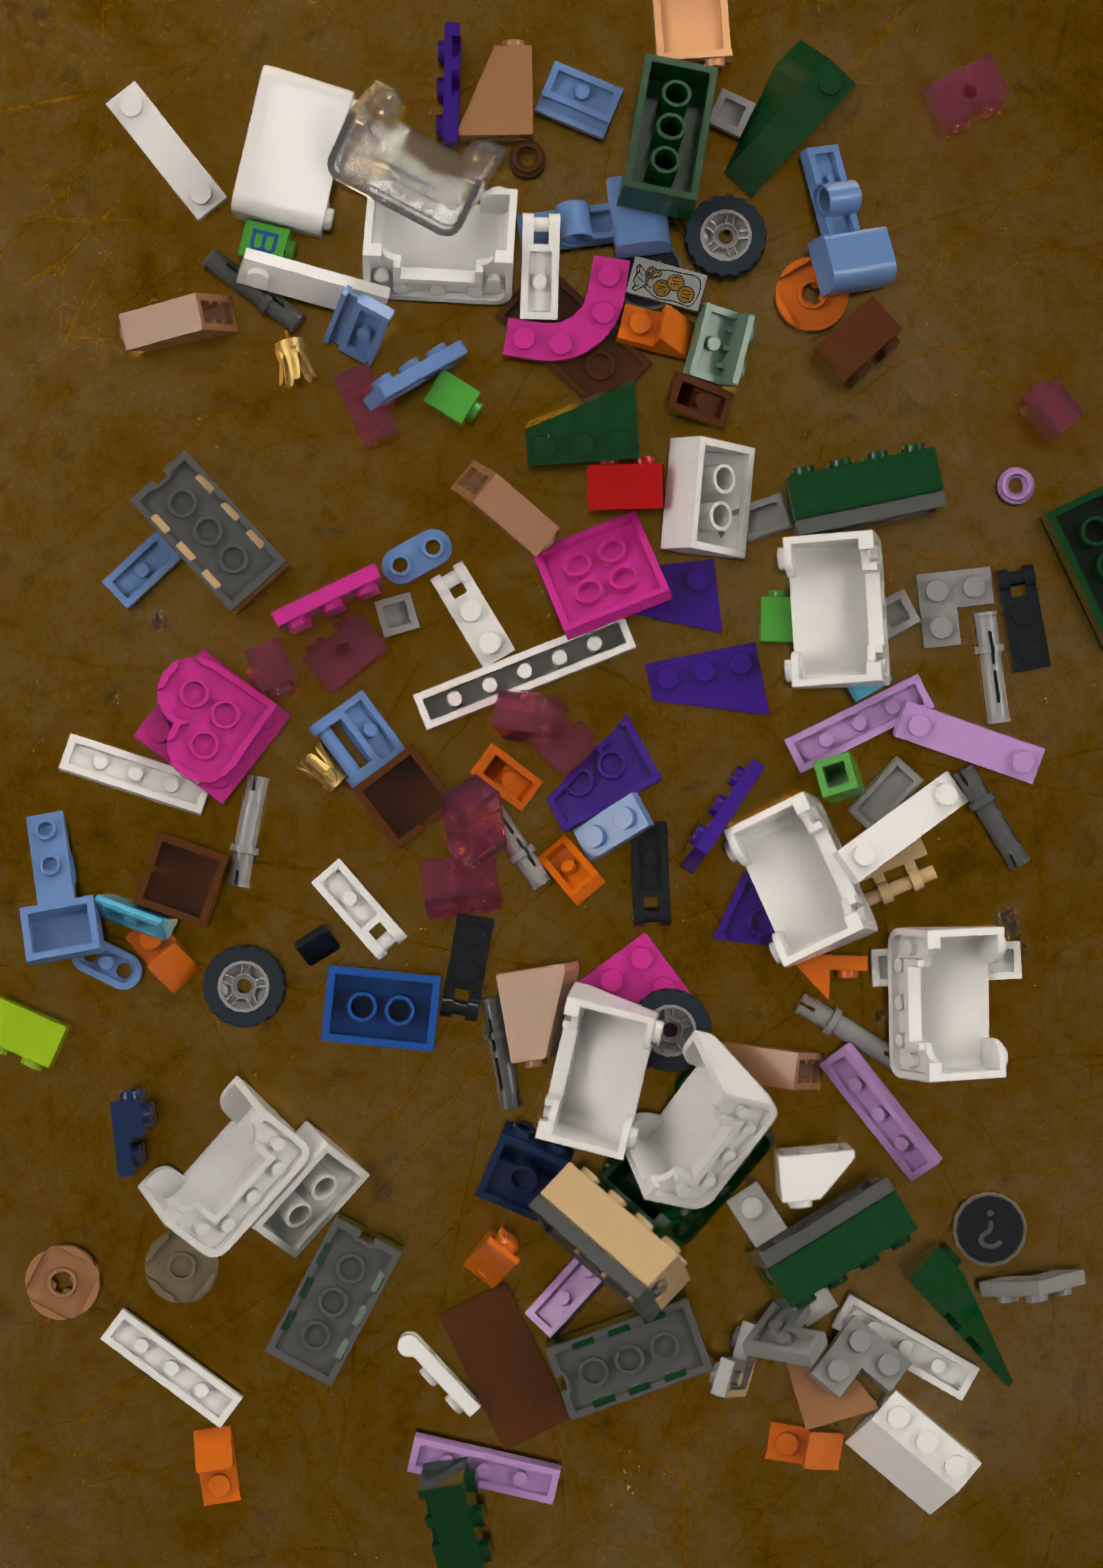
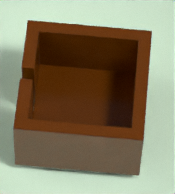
M872 295L816 345L812 356L840 387L844 386L848 381L854 386L869 373V370L872 368V365L869 363L875 357L882 361L900 343L897 337L903 328Z
M412 744L352 789L397 850L401 849L425 830L421 823L426 819L432 825L458 805Z
M158 832L147 864L157 866L155 873L144 871L133 903L203 928L208 927L232 856L164 832Z

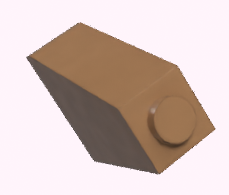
M509 39L502 41V45L494 46L458 128L459 142L533 141L532 45H524V40Z
M192 293L118 314L121 324L119 334L122 342L125 344L126 351L146 352L239 332L230 295Z
M475 460L470 463L450 488L519 546L536 557L540 552L546 551L553 544L555 534L560 529L500 475Z
M578 961L510 971L496 975L511 1064L525 1062V1068L548 1065L547 1058L557 1055L563 1030L562 1024L566 1016L563 1014L567 996L577 980L579 972Z
M720 1041L761 1086L789 1090H820L822 1069L819 1064L824 1060V1053Z
M786 1363L806 1430L878 1409L873 1396L856 1377L842 1396L835 1399L807 1375L812 1367Z

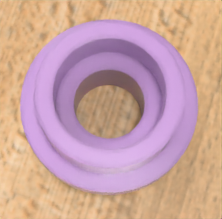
M1019 467L1005 470L997 481L999 496L1006 503L1012 505H1019L1029 500L1035 488L1031 474ZM1011 480H1018L1022 484V490L1019 493L1010 491L1009 482Z

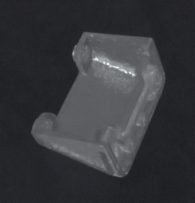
M375 80L348 111L328 157L327 165L330 174L338 182L442 236L455 235L469 218L501 165L508 149L485 138L476 139L471 142L463 156L444 147L438 142L398 122L404 106L400 94L388 85Z

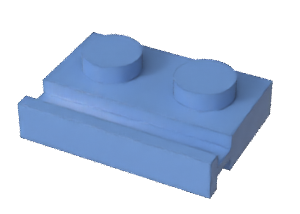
M555 60L534 113L603 141L624 89Z
M347 284L341 293L323 342L328 344L329 341L338 344V350L370 367L377 357L395 310L364 293L360 296L351 291L352 287Z

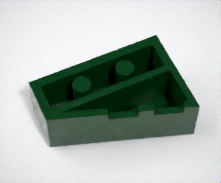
M634 377L613 388L600 391L572 405L569 404L528 421L525 427L528 466L640 458L641 445L636 378Z
M468 1457L424 1463L417 1491L419 1499H425L428 1514L425 1515V1522L427 1528L431 1527L434 1541L432 1542V1548L437 1567L487 1568L488 1562L493 1561V1551L490 1539H484L482 1527L486 1526L484 1505L477 1504L475 1492L479 1491L477 1470L470 1469Z

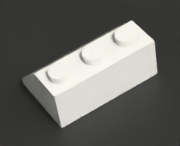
M704 436L670 438L660 549L688 555L745 559L755 448ZM740 508L739 514L732 516V510ZM718 531H724L725 533L721 539Z
M305 1121L296 1131L309 1148L310 1153L306 1164L251 1225L254 1230L295 1259L370 1176L365 1169L336 1143L308 1121Z
M847 1142L772 1149L776 1194L782 1203H787L791 1209L812 1207V1200L821 1199L855 1158L854 1149Z
M894 1387L891 1392L885 1393L877 1402L878 1409L870 1411L844 1443L931 1515L959 1492L982 1463L975 1454Z

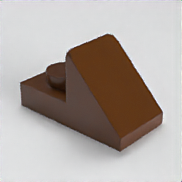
M674 371L664 408L671 415L689 417L714 428L724 429L735 393L680 371Z

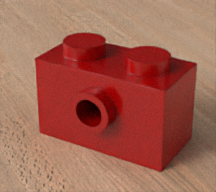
M641 456L640 458H634L633 464H618V460L596 461V465H587L588 510L664 509V464L655 463V456Z

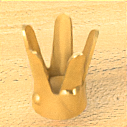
M285 330L286 339L275 343L277 360L280 362L279 386L283 384L284 371L286 386L288 388L292 387L294 379L300 377V368L305 379L308 382H313V376L317 377L305 353L306 345L303 342V337L290 338L288 330Z
M321 740L316 745V750L325 763L315 755L308 754L306 759L301 761L302 766L307 770L301 767L295 768L321 782L323 788L330 793L339 784L346 791L350 790L342 782L347 774Z

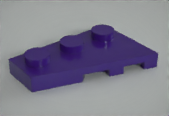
M445 22L444 40H438V63H444V77H437V100H444L443 115H436V137H443L444 148H459L460 22Z
M714 559L659 565L673 599L633 615L722 634Z
M755 642L645 664L653 701L770 715Z
M626 714L605 739H602L594 748V751L566 777L546 800L565 834L632 792L639 794L663 780Z
M753 758L746 769L739 765L727 783L733 787L728 796L724 797L721 794L718 796L708 811L713 818L707 827L700 823L688 841L694 846L680 865L681 868L690 874L695 872L765 769L763 764Z
M743 872L712 939L769 946V943L773 942L772 934L775 931L750 875Z

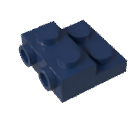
M145 1088L123 1090L118 1093L119 1098L110 1102L118 1178L134 1176L141 1170L140 1166L146 1163L144 1142H138L137 1137H144L149 1134L151 1127L156 1125L157 1119L154 1102L148 1103Z
M506 1121L475 1196L538 1222V1218L534 1216L528 1205L538 1194L541 1196L540 1192L572 1161L575 1150L570 1149L568 1146L535 1138L534 1127L524 1121H515L514 1124Z

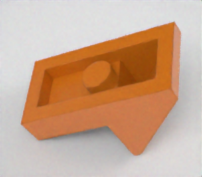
M625 303L621 311L615 342L686 360L695 324L667 304L661 312Z
M493 743L490 744L470 771V774L521 812L543 784L541 779Z
M566 834L537 857L577 906L606 882Z
M132 930L125 936L127 941L148 964L146 967L173 994L202 970L172 933L167 941H162L136 930Z
M821 954L795 966L829 1000L830 970H836V977L858 978L859 971H867L868 956Z
M770 1420L764 1457L765 1459L799 1464L803 1466V1469L838 1470L845 1433L822 1428L806 1430L804 1425Z
M231 1424L223 1425L221 1428L216 1426L194 1430L195 1469L200 1477L204 1506L240 1501L242 1495Z

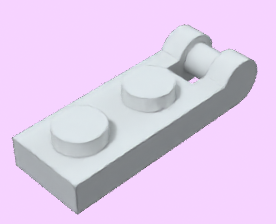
M522 213L520 319L558 320L560 214L549 213L548 217H534V213ZM534 232H548V243H534Z
M460 561L452 566L454 570L442 577L438 574L430 579L480 664L482 667L497 662L516 649L463 561ZM462 582L467 592L454 599L449 589Z
M340 858L311 882L379 961L388 955L386 950L396 942L400 944L408 937ZM380 922L387 931L378 939H375L369 931Z
M411 1330L401 1334L397 1345L400 1354L405 1357H414L423 1366L419 1370L420 1374L431 1386L435 1387L439 1384L448 1393L444 1399L455 1412L460 1415L464 1411L471 1417L481 1408V1401L419 1334Z

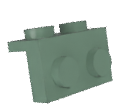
M701 302L683 373L720 387H737L745 373L746 363L744 360L748 345L752 342L755 334V315L751 313H738L708 302Z

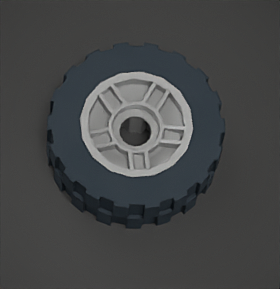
M729 194L721 197L719 195L713 196L712 199L701 202L696 210L694 209L690 221H687L684 234L686 254L688 253L693 266L696 265L701 273L704 275L706 273L713 279L725 278V280H732L733 277H742L756 266L763 255L767 237V228L764 226L765 221L762 215H759L757 212V208L753 204L747 203L746 199L742 197L736 198ZM724 230H729V234L732 237V241L728 244L721 243L718 235L723 233Z
M239 945L228 948L213 958L204 973L205 978L202 983V989H204L205 1003H208L209 1010L220 1021L231 1024L234 1027H253L267 1021L279 1010L285 998L286 976H284L281 964L277 962L271 953L258 946ZM241 979H247L251 982L252 987L248 993L238 991V982Z
M666 988L648 994L639 1001L638 1005L658 1012V1021L664 1022V1026L667 1023H673L678 1031L672 1037H666L662 1031L659 1044L652 1043L648 1065L654 1069L666 1072L687 1069L691 1064L687 1063L682 1053V1048L695 1030L711 1034L712 1026L707 1010L697 998L679 989Z

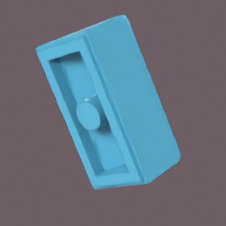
M97 894L94 899L102 918L162 941L168 940L178 922V918L135 904L132 900L116 894Z

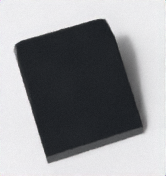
M328 924L321 925L294 942L295 948L310 966L315 965L340 948V944Z

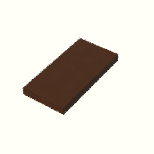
M559 275L558 320H521L559 323L573 317L583 306L585 299ZM520 289L494 315V318L506 329L508 318L520 319ZM615 327L605 340L578 358L562 362H542L581 400L591 397L600 391L620 385L634 377L637 383L653 366V363L636 347L615 342L617 334Z
M506 1282L439 1315L504 1451L570 1419L563 1397Z

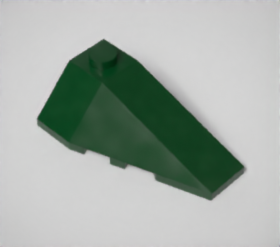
M799 40L774 66L724 174L751 199L853 93L856 83L829 57Z
M934 1243L902 1273L1008 1387L1013 1383V1380L964 1273L957 1267L962 1260L948 1245L941 1249Z

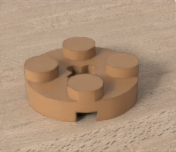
M70 1244L52 1245L35 1256L26 1271L25 1287H27V1294L32 1306L40 1314L54 1320H65L81 1315L94 1304L99 1295L101 1287L100 1268L89 1253L77 1246ZM66 1272L70 1275L69 1280L73 1283L72 1289L65 1288L62 1292L56 1290L57 1282L53 1280L55 1274L61 1276Z

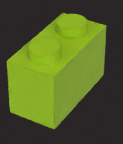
M0 996V1055L7 1056L9 1051L22 1057L20 1063L37 1071H41L43 1066L46 1068L53 1067L71 1025L5 996Z

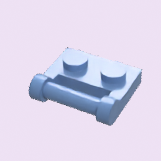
M363 690L308 728L314 738L318 736L347 774L349 778L346 781L352 789L406 749ZM337 723L366 761L367 764L364 767L360 768L330 728L332 725Z

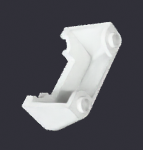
M264 65L232 196L231 211L235 219L245 222L246 219L290 229L293 233L322 239L324 230H331L335 209L329 208V196L345 128L348 127L349 121L356 123L360 108V100H355L356 95L354 91L282 68Z
M389 180L381 182L369 181L362 253L363 280L390 287L389 299L486 305H500L508 302L512 297L518 189H507L500 186L492 187L482 193L480 205L406 201L405 190L397 183Z
M874 530L783 537V547L777 549L779 570H786L790 583L794 651L791 652V659H787L784 662L786 682H792V688L889 686L890 659L883 553L880 537Z
M801 792L723 830L727 841L723 842L727 855L732 862L738 860L742 866L747 868L775 931L772 934L773 942L769 943V948L778 964L782 963L784 967L789 968L878 931L876 920L860 884L853 885L832 855L842 847V844L823 804L816 796Z
M1004 927L895 928L891 931L888 938L889 1060L895 1076L924 1082L1006 1077L1008 1052L1000 1040L989 1038L988 964L998 963L1006 952L1007 942L1004 936Z
M575 982L567 996L563 1013L566 1016L562 1024L563 1030L549 1092L545 1098L543 1119H539L535 1138L623 1160L627 1149L634 1150L636 1146L639 1128L633 1127L652 1043L659 1044L664 1022L658 1021V1012L594 986Z
M695 1030L682 1048L687 1063L696 1066L660 1115L649 1112H640L635 1115L633 1127L639 1128L636 1146L634 1150L627 1149L625 1154L645 1200L687 1209L703 1208L717 1197L777 1117V1109L768 1093L716 1036Z
M236 1076L224 1089L219 1101L221 1109L231 1121L182 1175L170 1166H161L151 1171L138 1185V1189L164 1225L208 1257L221 1256L236 1243L302 1169L310 1153L308 1145L300 1135L239 1076Z

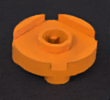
M811 257L800 258L783 270L775 286L776 308L782 319L796 330L804 333L821 332L834 326L841 319L848 305L849 293L821 297L820 294L818 296L819 303L815 305L811 301L805 302L802 298L806 293L804 287L810 285L812 289H817L819 286Z

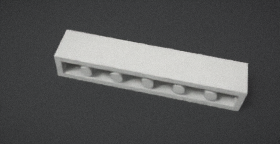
M623 618L570 640H567L566 635H563L414 694L413 697L426 730L430 731L636 649V645L627 622Z

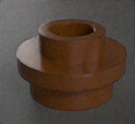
M524 140L518 142L510 151L509 165L512 171L522 178L535 177L545 167V152L534 141ZM531 154L535 161L530 166H524L520 162L521 156Z

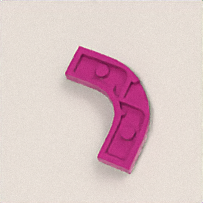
M593 255L588 293L583 306L573 317L559 323H541L508 318L503 356L538 362H562L578 358L595 348L610 334L620 317L625 299L630 260Z

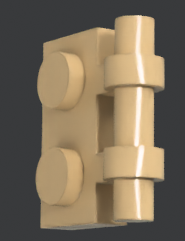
M921 837L860 881L863 882L872 878L876 886L875 889L864 893L869 906L883 902L884 905L894 901V896L911 889L915 892L925 888V883L938 878L932 865L918 870L915 864V859L927 855ZM903 865L907 875L887 883L883 873Z

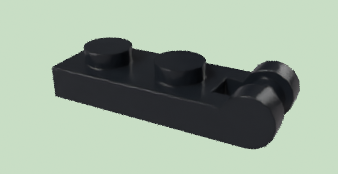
M1023 565L1020 567V570L1008 572L1007 569L996 570L995 579L1013 673L1050 667L1051 661L1033 565ZM1023 585L1025 595L1012 598L1011 587Z
M667 821L653 822L654 826L630 840L634 927H645V923L659 922L660 926H671ZM644 897H659V907L644 908Z
M463 913L457 914L439 1016L451 1018V1014L466 1016L465 1020L477 1021L495 919ZM456 988L470 991L468 1002L454 999Z

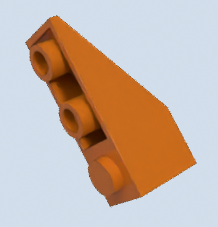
M491 1226L464 1261V1266L494 1288L520 1261L521 1249L518 1247L519 1239L504 1227L497 1231Z

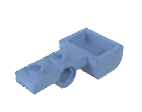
M838 144L804 149L799 154L821 236L807 245L821 297L873 290L888 286L895 280L897 274L896 259L888 230L885 226L860 229L857 212L862 205L861 189L855 180H847Z
M621 176L611 177L606 180L608 203L588 205L583 200H568L558 204L555 210L534 213V217H548L549 213L560 214V250L614 243L617 259L672 252L667 216L616 206ZM521 214V215H517L516 217H517V225H518V233H519L520 247H521V250H522V214ZM534 232V243H548V232Z
M63 810L26 817L38 904L19 908L26 962L29 966L104 953L105 944L101 915L94 900L95 897L93 895L76 897V869L70 852L65 813Z

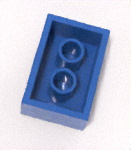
M329 965L321 1041L433 1052L435 1049L442 976Z

